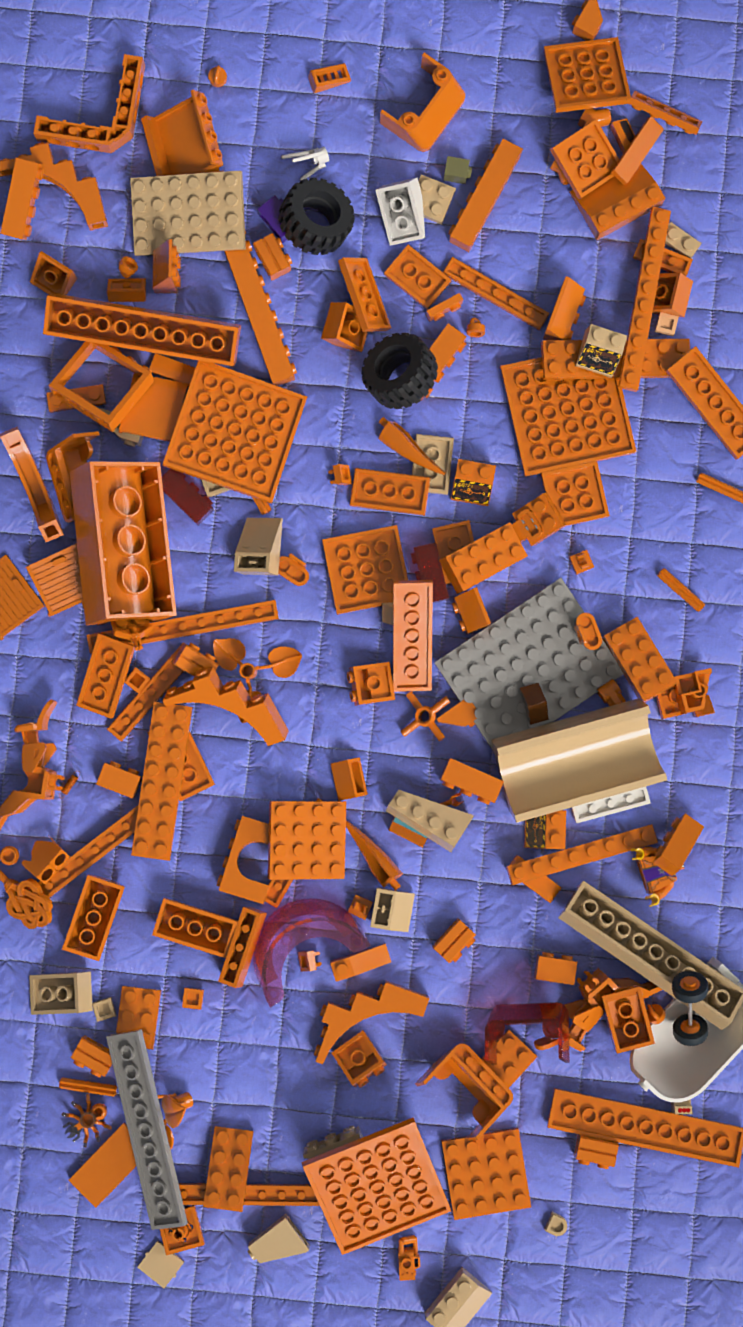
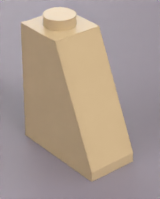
M285 1214L249 1242L248 1253L253 1260L257 1259L259 1263L306 1253L309 1251L310 1245L289 1216Z

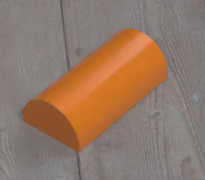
M87 875L62 950L100 961L125 888L124 885L96 875Z
M164 897L152 935L226 958L238 920Z

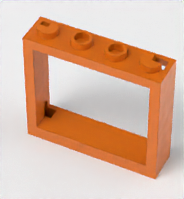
M85 341L49 384V388L54 396L113 433L152 385L154 379L152 371L147 366L137 364L134 358L131 356L126 357L118 348ZM94 349H97L140 376L110 415L64 387Z

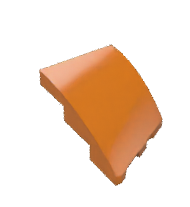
M711 668L675 676L677 684L656 696L661 720L704 709L705 697L709 687V677L712 673Z

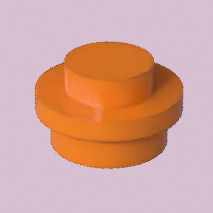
M13 846L4 847L0 852L1 862L5 865L15 864L19 860L17 848Z

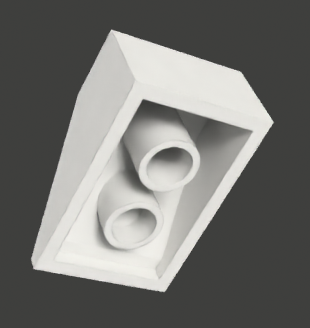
M417 177L383 185L375 190L390 246L425 238L423 200Z

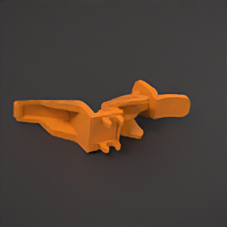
M53 699L45 704L37 723L21 724L14 728V732L22 733L24 742L22 747V769L28 777V784L22 790H13L0 806V830L9 816L23 813L37 799L54 800L55 790L61 791L63 789L62 786L58 787L56 785V781L58 779L64 780V776L57 775L56 771L45 767L57 748L53 743H40L38 731L48 730L50 715L57 705V702Z
M599 968L592 974L586 970L584 971V974L587 975L585 981H581L579 977L576 979L580 985L579 991L584 999L562 1005V1012L571 1018L573 1022L569 1030L565 1031L558 1026L549 1035L535 1040L534 1046L538 1050H546L564 1041L567 1045L582 1052L586 1049L581 1043L586 1032H589L605 1012L603 1010V995L640 986L643 999L662 989L651 981L640 984L631 978H609Z

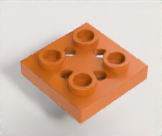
M195 1205L184 1208L188 1222L187 1225L160 1229L166 1256L205 1245Z

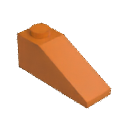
M386 943L330 961L336 982L391 963Z

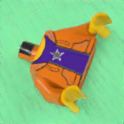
M650 846L632 848L631 851L636 852V857L632 858V860H636L646 893L651 894L645 896V900L651 899L652 903L649 907L658 905L659 901L674 887V882L677 880L676 874L671 876L653 863L656 858L654 854L658 848Z

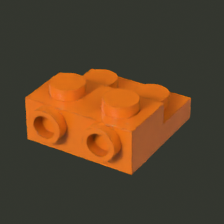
M390 662L349 668L347 681L352 684V691H350L349 696L355 706L395 700Z
M364 1030L332 1052L335 1060L354 1087L359 1086L361 1088L369 1082V1077L373 1074L375 1076L380 1075L385 1071L384 1067L387 1065Z

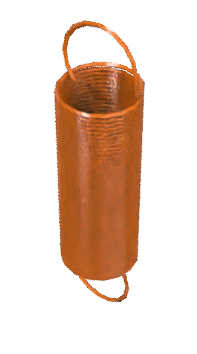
M72 774L61 792L67 795L78 780V777Z

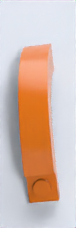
M18 427L0 433V438L26 490L38 528L45 542L63 536L61 523L48 489Z

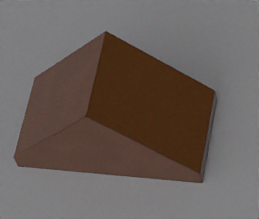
M539 683L521 687L520 692L529 724L532 725L549 720L547 701Z

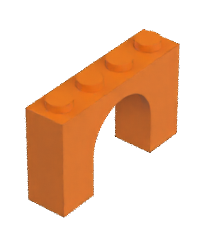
M242 816L241 820L237 819L234 830L237 833L235 838L230 840L228 849H231L229 857L225 856L222 866L225 868L223 875H219L216 886H219V891L264 905L269 885L244 877L238 868V856L241 850L251 843L269 845V824Z

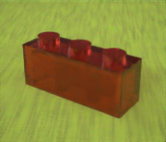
M169 469L162 476L163 492L199 526L214 511L211 506L213 502L206 495L202 497L198 493L200 489L193 482L189 484L185 480L186 476L184 473Z
M436 542L414 547V553L410 554L412 563L416 564L418 569L415 572L416 580H432L433 604L447 601L449 596L442 566L439 561L440 557Z

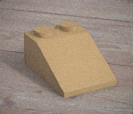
M91 972L29 975L31 1015L93 1011Z

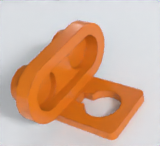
M291 553L288 555L289 557L281 556L278 574L296 586L305 585L309 580V573L305 569L307 567L306 563Z
M590 613L578 615L574 630L580 645L583 644L589 650L598 649L602 644V636L594 616Z

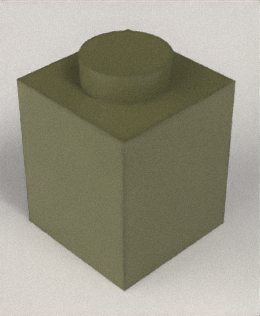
M447 156L444 181L466 184V179L471 178L472 167L469 166L470 160Z

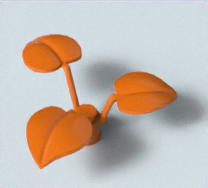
M227 638L215 639L213 642L216 661L223 669L232 671L236 669L238 664L240 665L239 673L243 678H246L247 692L250 698L261 694L259 691H252L250 679L256 677L257 670L273 667V672L276 676L288 678L297 671L302 659V654L294 648L277 647L268 655L270 665L255 667L253 664H243L241 662L246 655L245 646L241 641ZM238 716L242 723H246L244 719Z
M189 1092L176 1095V1093L158 1095V1098H162V1108L165 1114L163 1121L170 1150L173 1148L174 1137L169 1126L176 1128L182 1121L186 1109L193 1106V1099Z

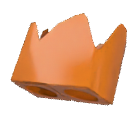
M51 837L52 842L36 841L31 851V861H22L24 868L45 885L70 857Z

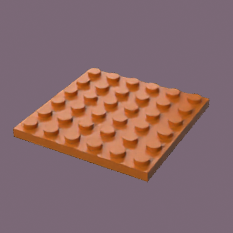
M542 357L500 366L525 477L593 461L598 462L635 454L637 452L623 390L618 388L619 379L543 380Z
M198 360L162 466L272 504L307 396L215 363Z
M414 1117L302 1162L306 1176L342 1255L451 1212L450 1205Z

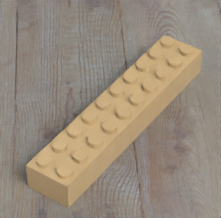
M585 881L576 888L558 917L674 998L672 981L677 974L684 971H694L702 974L708 982V993L702 1001L692 1003V1010L721 1030L731 1024L743 1002L742 988Z

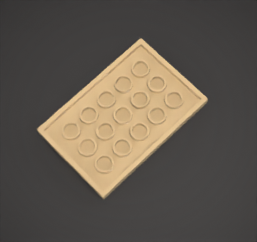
M242 171L130 178L135 256L153 255V250L169 239H172L174 246H177L179 254L246 250Z

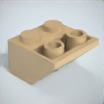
M377 887L370 927L408 932L415 894Z

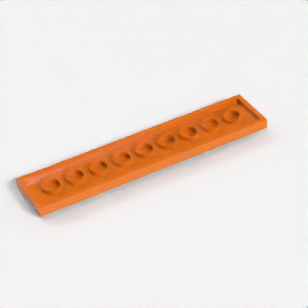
M554 1088L547 1128L738 1168L740 1166L743 1150V1127L683 1114H673L669 1111Z

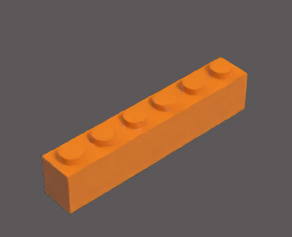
M502 139L500 144L496 143L492 154H494L491 160L488 159L485 163L483 176L479 175L474 185L476 186L474 193H469L466 199L468 203L466 208H461L457 216L459 221L456 225L453 224L449 230L450 243L470 252L523 151L521 147L505 139Z

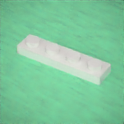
M642 787L571 808L575 823H580L650 804L651 802L647 788Z

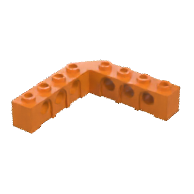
M124 54L122 63L123 74L122 80H119L120 92L119 97L116 98L117 109L116 115L113 116L112 127L102 125L96 127L86 125L83 122L77 124L67 122V120H51L48 117L36 115L33 134L37 142L113 153L133 139L145 71L143 57Z

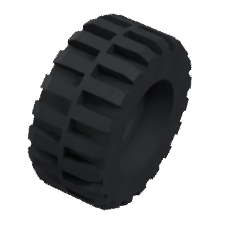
M310 178L309 181L308 179L300 180L299 183H295L289 190L279 208L278 220L281 223L280 228L282 232L286 233V239L288 241L291 240L294 247L301 248V251L305 253L311 252L313 255H318L319 253L325 255L337 250L349 235L355 220L353 215L354 209L350 205L349 197L344 195L345 192L341 188L335 187L336 184L332 182L330 184L325 179L317 180V178ZM303 208L317 209L324 214L330 226H321L314 223L307 217Z
M394 333L391 337L386 336L381 342L375 343V347L368 351V357L363 361L362 381L366 389L381 405L390 409L393 407L395 409H402L403 406L408 408L413 403L417 404L420 402L423 396L426 397L428 395V390L433 388L434 380L437 378L438 364L434 354L418 336L409 333H401V335ZM410 362L409 367L401 376L389 380L392 372L399 365Z

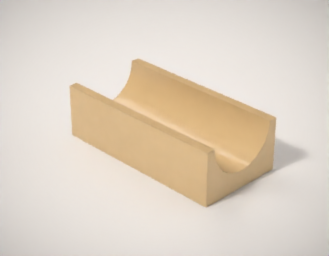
M638 698L491 739L500 777L504 781L503 788L509 811L516 823L667 781L666 773L660 765L651 739L648 724V714L651 713L649 706Z

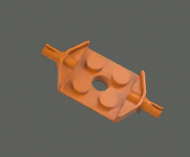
M149 619L110 621L114 636L133 642L136 651L143 649L140 639L150 633L153 628V624H150Z

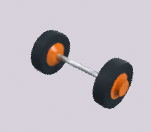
M684 971L674 977L672 992L676 999L688 1003V1014L681 1015L674 1021L673 1035L680 1044L697 1046L707 1039L708 1025L701 1016L692 1014V1003L700 1002L707 996L708 982L698 972Z

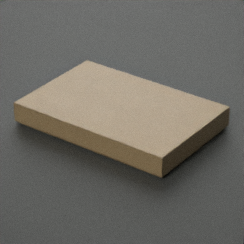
M416 434V444L446 474L442 475L413 463L412 475L431 478L429 493L448 495L454 438Z

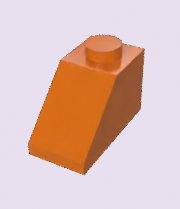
M462 700L436 720L438 723L461 727L469 725L471 728L475 725L474 720L477 719L474 714L476 707L473 703H467L465 700Z

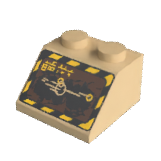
M591 324L585 330L576 366L612 377L623 354L627 335Z

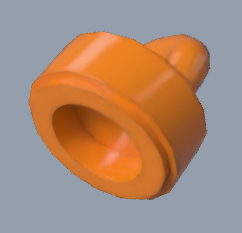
M219 65L209 71L208 79L210 84L214 87H222L227 82V73Z
M124 256L119 261V271L125 278H129L138 270L137 263L131 257Z
M471 318L470 324L467 325V335L474 338L484 336L485 325L481 324L478 318Z
M647 1004L646 1011L649 1022L654 1025L661 1023L666 1016L665 1010L659 1004Z

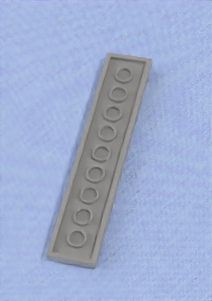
M142 1029L106 1036L151 1229L183 1227L188 1222Z

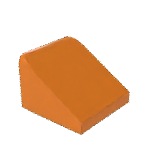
M134 667L126 677L125 684L139 694L150 678L137 667Z
M709 695L705 697L704 709L693 712L694 718L715 713Z

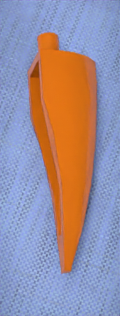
M384 417L380 419L379 423L384 427L378 438L380 441L413 463L436 473L446 474L423 452L411 435L397 422L388 421Z
M346 820V828L367 861L372 874L383 888L390 884L395 891L399 889L401 885L397 879L403 875L401 870L377 844Z

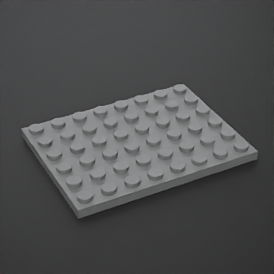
M562 578L434 662L460 702L465 700L467 703H473L476 707L474 714L477 719L474 720V723L492 751L491 739L552 723L598 692L596 689L611 679L616 680L623 675L621 668L603 640L601 646L596 650H589L583 644L580 645L574 626H576V618L584 613V611ZM539 683L547 701L549 720L530 725L520 688Z

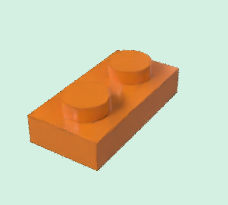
M458 293L426 311L428 321H438L445 316V313L449 311L455 312L460 309L463 303L461 294Z

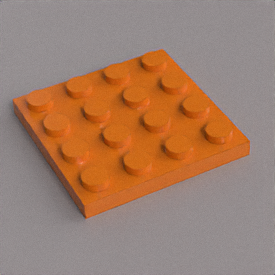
M618 37L544 46V56L556 113L631 103V95Z
M397 525L322 539L337 615L380 607L382 603H393V581H408Z
M270 801L269 880L345 879L346 801Z
M518 1128L484 1133L478 1140L469 1141L467 1139L468 1136L441 1140L454 1220L531 1208Z

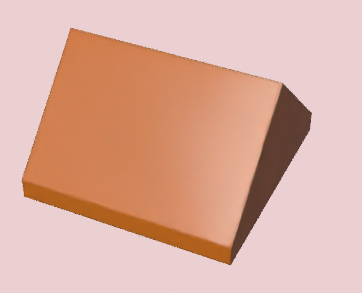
M40 251L30 283L47 294L67 295L77 280L74 271Z

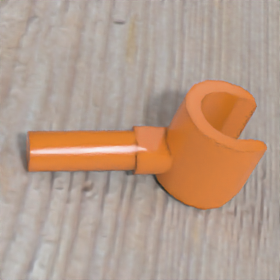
M456 793L449 800L439 804L456 807L464 801L458 802L456 797L460 796L461 793Z

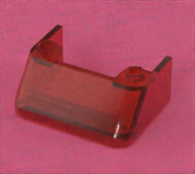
M559 1002L496 1005L492 1009L485 1027V1061L492 1065H497V1040L504 1036L505 1025L542 1024L543 1033L546 1037L558 1039L559 1059L565 1063H570L569 1011L565 1005Z

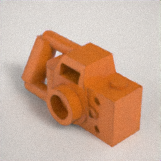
M415 1235L400 1237L398 1241L400 1281L415 1280V1269L420 1267L417 1237ZM413 1243V1247H404V1245Z

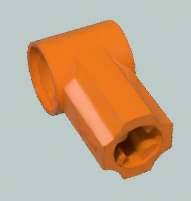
M613 679L596 689L600 698L608 706L626 702L621 694V689Z

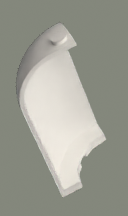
M712 957L707 962L708 966L743 989V984L739 982L740 980L715 957ZM674 998L664 1008L666 1012L665 1019L656 1025L650 1023L655 1044L631 1050L630 1068L634 1075L640 1079L638 1084L645 1091L650 1089L657 1097L668 1102L687 1101L703 1092L743 1049V1002L731 1024L723 1030L703 1018L708 1025L707 1039L700 1045L686 1046L680 1044L674 1038L673 1023L679 1016L688 1014V1007ZM692 1010V1014L700 1016L698 1013Z

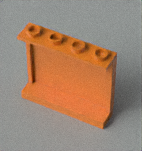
M191 90L192 96L155 117L146 115L141 118L156 176L210 173L223 166L222 153L217 143V135L213 128L212 116L209 113L207 98L204 93Z

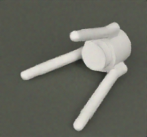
M325 147L281 156L282 159L293 158L292 162L311 158L314 165L318 164V166L301 177L300 180L310 177L319 169L326 167L325 163L329 162V156Z

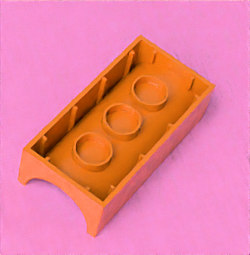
M88 462L69 471L85 624L94 625L129 619H149L150 622H156L176 616L160 462Z

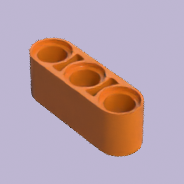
M516 855L509 866L524 862L525 860ZM547 876L523 882V884L550 904L562 889V887Z

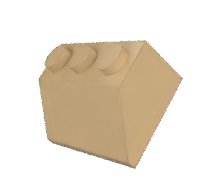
M461 1267L426 1310L425 1319L434 1327H465L491 1296L492 1291Z

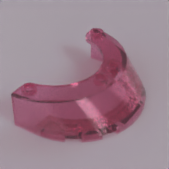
M300 899L280 907L264 922L253 954V964L257 980L270 1008L279 1003L284 997L281 978L282 967L289 952L299 943L314 937H327L341 942L352 952H361L371 946V942L363 929L347 910L327 900Z

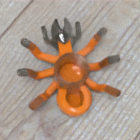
M89 1094L86 1095V1112L75 1101L71 1102L79 1110L81 1117L74 1113H62L64 1117H72L79 1121L78 1123L68 1122L63 1125V1128L71 1125L65 1131V1134L71 1132L67 1138L77 1135L73 1139V1142L80 1138V1132L84 1128L85 1138L83 1147H87L89 1138L88 1128H91L95 1133L97 1142H100L101 1139L99 1131L94 1127L95 1124L102 1125L109 1130L112 1129V1126L107 1125L106 1122L98 1121L106 1117L108 1113L107 1106L103 1103H97L91 1108Z

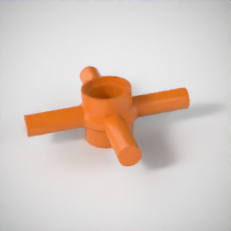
M412 691L406 694V697L416 709L415 720L401 730L403 736L406 737L417 727L423 726L429 727L438 741H442L445 736L435 724L436 713L450 703L448 697L445 696L435 705L429 707L422 706ZM428 711L429 719L424 722L421 718L422 713Z

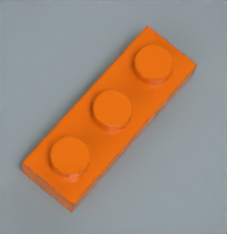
M639 240L633 255L634 259L642 260L645 240ZM664 248L661 269L670 273H682L687 276L693 259Z
M103 384L69 389L94 406L106 405ZM52 392L46 393L50 413L75 409L54 396Z

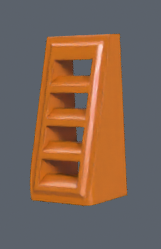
M345 63L310 70L308 75L313 93L322 92L351 81ZM337 71L341 72L342 78L339 77Z

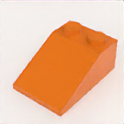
M640 986L602 996L613 1048L617 1054L655 1044Z

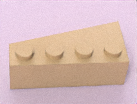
M401 790L397 791L386 812L449 852H452L474 815Z

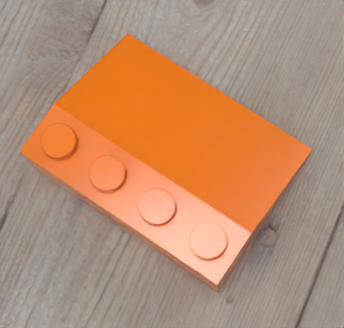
M642 164L639 165L629 182L625 185L614 176L581 199L577 198L573 190L569 191L596 241L649 213L653 206H662L665 200V196L657 182Z

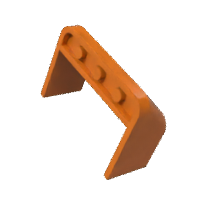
M424 52L422 54L421 68L430 73L433 82L440 87L420 116L413 112H405L397 120L383 109L380 112L381 125L421 152L431 149L465 101V92L450 70Z
M99 431L72 434L47 452V464L63 518L67 523L75 522L69 471L86 464L87 460L91 458L93 447L90 441L100 435Z
M458 1044L439 1058L420 1077L415 1085L417 1087L426 1085L433 1076L443 1080L453 1074L478 1100L473 1107L472 1115L479 1125L467 1137L469 1141L478 1140L512 1103L513 1093L468 1045Z

